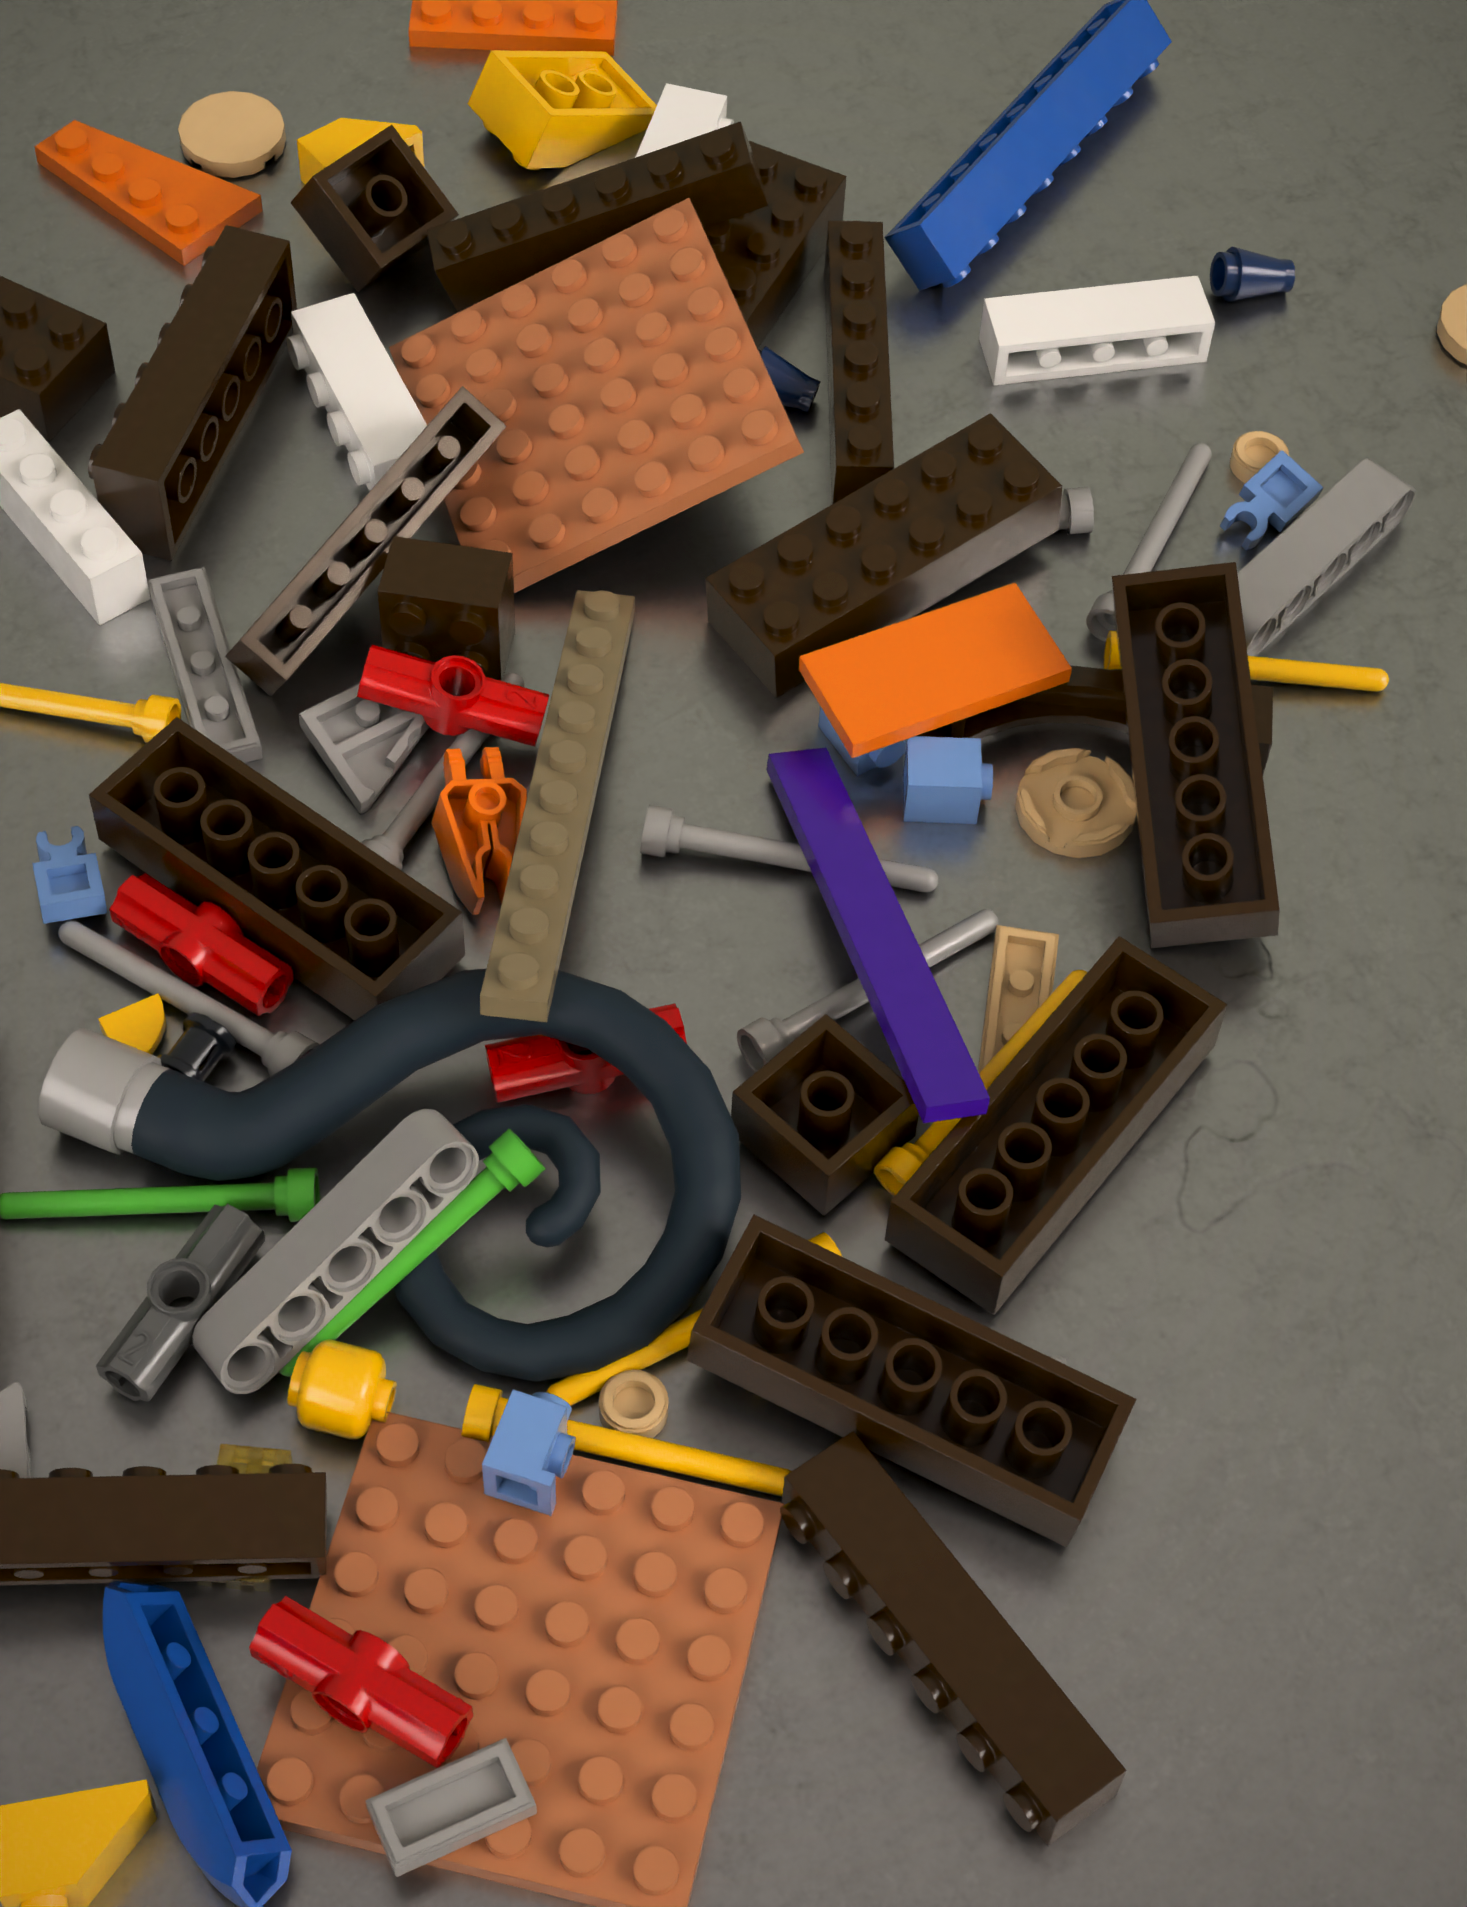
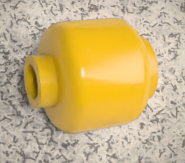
M324 1340L317 1344L311 1353L306 1351L300 1353L291 1376L287 1404L296 1407L297 1418L303 1427L349 1440H358L366 1435L372 1420L386 1423L389 1414L386 1411L391 1412L397 1383L396 1381L385 1379L386 1364L379 1352L335 1340Z

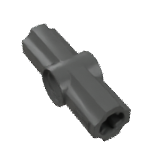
M226 1204V1206L214 1205L175 1259L160 1264L151 1273L147 1282V1297L97 1363L96 1368L99 1376L111 1384L118 1393L135 1402L138 1400L149 1402L188 1347L193 1344L192 1335L195 1325L232 1288L265 1242L263 1229L257 1226L245 1212L229 1204ZM190 1296L196 1298L191 1304L184 1307L174 1308L168 1306L173 1300L180 1297Z

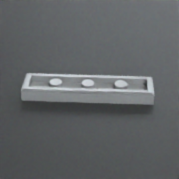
M205 567L148 579L151 602L188 724L244 763L263 759L261 744L237 668L225 657L231 649Z

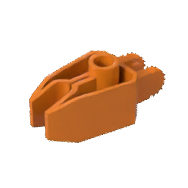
M484 747L480 759V770L483 779L469 780L466 779L465 760L461 749H445L443 770L446 787L440 792L431 822L453 889L472 915H479L485 898L483 871L484 877L491 879L496 884L502 905L527 801V789L514 778H505L499 747Z

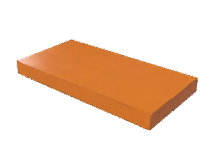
M1012 583L801 655L799 657L798 670L851 758H855L1070 681L1072 667L1017 584Z

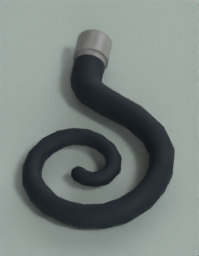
M486 969L464 970L375 1006L288 1067L241 1092H228L162 1066L161 1059L152 1054L86 1028H81L74 1031L58 1050L44 1079L39 1098L38 1115L41 1124L117 1155L127 1151L185 1175L224 1181L254 1177L282 1168L330 1136L415 1071L483 1041L543 1035L588 1048L623 1072L651 1102L671 1148L675 1192L664 1233L646 1263L614 1295L568 1316L530 1324L499 1319L467 1303L444 1272L436 1250L394 1287L397 1300L434 1345L480 1371L535 1382L596 1371L648 1346L691 1306L722 1260L741 1200L739 1134L710 1069L665 1020L623 991L558 970L547 1022L480 1015V993ZM521 1104L480 1110L453 1124L474 1146L479 1155V1161L492 1153L488 1146L510 1128L529 1149L546 1154L557 1168L559 1187L549 1201L536 1207L526 1219V1234L532 1243L546 1248L559 1246L583 1227L601 1193L600 1153L571 1117L530 1104Z

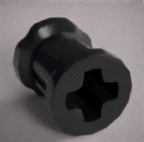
M191 1013L183 1022L182 1029L184 1033L167 1055H158L157 1057L161 1059L162 1066L204 1082L220 1059L230 1058L235 1051L236 1041L231 1033L220 1023L213 1021L206 1015Z

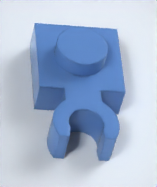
M1281 450L1244 484L1239 495L1245 501L1237 502L1229 507L1220 527L1225 531L1234 522L1243 521L1247 523L1252 531L1247 535L1241 547L1246 551L1251 550L1260 543L1267 530L1268 522L1281 533L1319 497L1324 487Z
M79 826L71 827L72 840L61 846L50 844L46 831L38 832L36 836L40 862L32 863L43 924L107 913L96 853L87 854L84 832Z

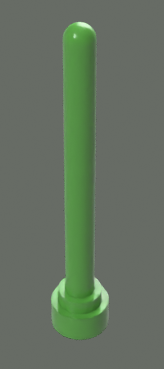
M510 1128L488 1146L492 1153L483 1160L487 1167L473 1178L469 1185L317 1333L279 1371L280 1374L288 1377L292 1376L294 1366L302 1351L311 1353L320 1342L336 1340L501 1190L506 1187L511 1192L520 1183L527 1187L546 1170L539 1159Z
M289 1168L288 1175L276 1176L274 1183L6 1192L0 1194V1218L33 1219L209 1212L214 1205L226 1206V1204H229L241 1211L275 1210L277 1216H289L290 1222H299L320 1201V1180L317 1168Z

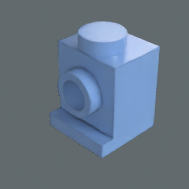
M514 1389L512 1390L482 1463L485 1495L552 1516L556 1506V1477H564L570 1464L576 1441L575 1436L567 1434V1422L572 1412L569 1403L556 1395L546 1392H536L533 1395H529Z

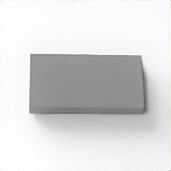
M506 1738L365 1800L367 1810L395 1877L537 1814L536 1803Z

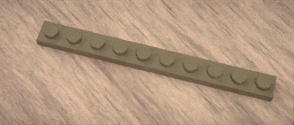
M603 590L594 592L576 591L480 993V1015L538 1022L548 1021L635 613V596L614 594Z

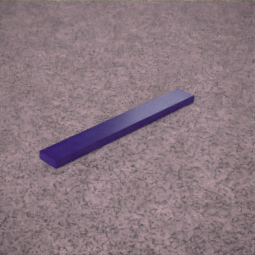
M827 748L769 754L766 771L922 1122L929 1123L986 1114L990 1096Z

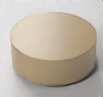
M1252 431L1245 433L1233 445L1230 458L1231 471L1239 480L1246 483L1281 450L1289 456L1288 447L1279 437L1268 432Z
M625 1370L612 1376L602 1387L599 1396V1417L602 1426L654 1438L664 1428L668 1418L669 1400L667 1390L656 1376L646 1371Z

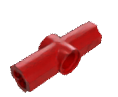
M371 645L364 665L357 697L420 714L432 730L443 735L455 736L473 729L535 747L549 694L486 677L482 668L475 661L464 656L452 655L443 657L437 662H432Z
M146 873L137 877L132 874L118 888L117 896L109 908L112 921L156 949L166 966L182 981L196 987L206 982L257 1016L266 1012L271 1014L285 1000L288 988L294 980L292 967L244 937L237 922L221 907L206 901L197 907Z
M675 1003L649 1009L665 1020L687 1044L681 1014ZM543 1035L519 1037L485 1045L491 1081L498 1103L566 1087L580 1094H596L606 1090L614 1082L616 1076L625 1074L595 1053L591 1055L577 1054L581 1051L589 1050L588 1048Z
M287 1596L277 1604L271 1605L259 1622L254 1639L249 1646L251 1657L275 1670L284 1678L295 1682L311 1692L314 1701L320 1708L341 1724L361 1733H367L369 1728L435 1768H439L446 1760H450L464 1739L466 1729L473 1717L471 1705L410 1670L406 1659L379 1637L362 1630H356L351 1635Z

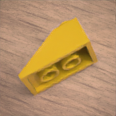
M491 50L467 103L481 118L484 127L490 133L496 135L512 152L513 159L519 165L529 170L566 168L647 130L657 107L651 98L607 52Z

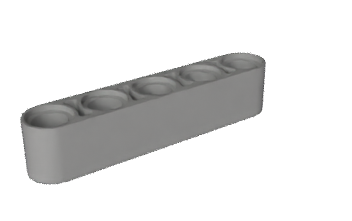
M1364 459L1237 573L1248 656L1258 655L1397 526L1413 503L1416 494L1415 488L1372 460Z
M422 1109L411 1113L372 1149L230 1288L195 1325L192 1335L193 1346L225 1389L234 1394H248L268 1383L469 1185L475 1177L479 1166V1155L474 1146L441 1113L433 1109Z

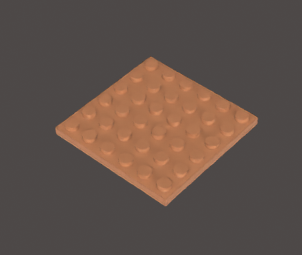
M690 198L389 347L396 369L427 425L463 386L507 426L445 497L444 502L460 546L513 553L514 593L804 453Z
M386 1411V1413H389L386 1423L372 1420L366 1433L326 1556V1575H320L309 1610L351 1635L356 1630H362L379 1637L406 1659L410 1670L471 1705L473 1717L466 1729L464 1739L450 1760H446L441 1766L506 1738L537 1807V1814L425 1865L596 1907H688L782 1522L780 1508L784 1506V1503L572 1455L564 1477H556V1506L552 1516L484 1494L482 1463L493 1436H490L489 1442L461 1436L462 1429ZM289 1679L285 1681L257 1766L259 1776L283 1830L386 1855L371 1820L365 1800L437 1769L369 1728L367 1733H361L341 1724L320 1708L314 1701L311 1692Z

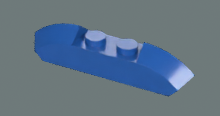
M112 1581L105 1587L103 1598V1638L108 1667L116 1691L171 1823L190 1856L219 1892L239 1907H263L287 1881L292 1849L181 1594L177 1590L160 1585Z

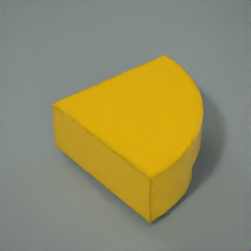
M159 993L98 1018L104 1036L149 1054L155 1052L166 1030V1017Z

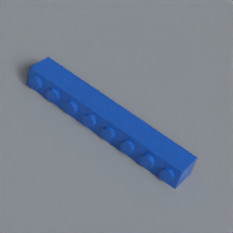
M1113 0L1104 4L884 237L919 291L938 284L948 288L963 280L971 271L968 264L976 256L987 252L999 241L997 235L999 230L1022 216L1027 210L1024 203L1031 196L1041 192L1054 181L1052 172L1058 166L1073 159L1081 151L1079 143L1084 137L1095 133L1107 123L1108 119L1105 114L1111 108L1126 101L1134 92L1131 86L1158 67V56L1172 41L1147 0Z

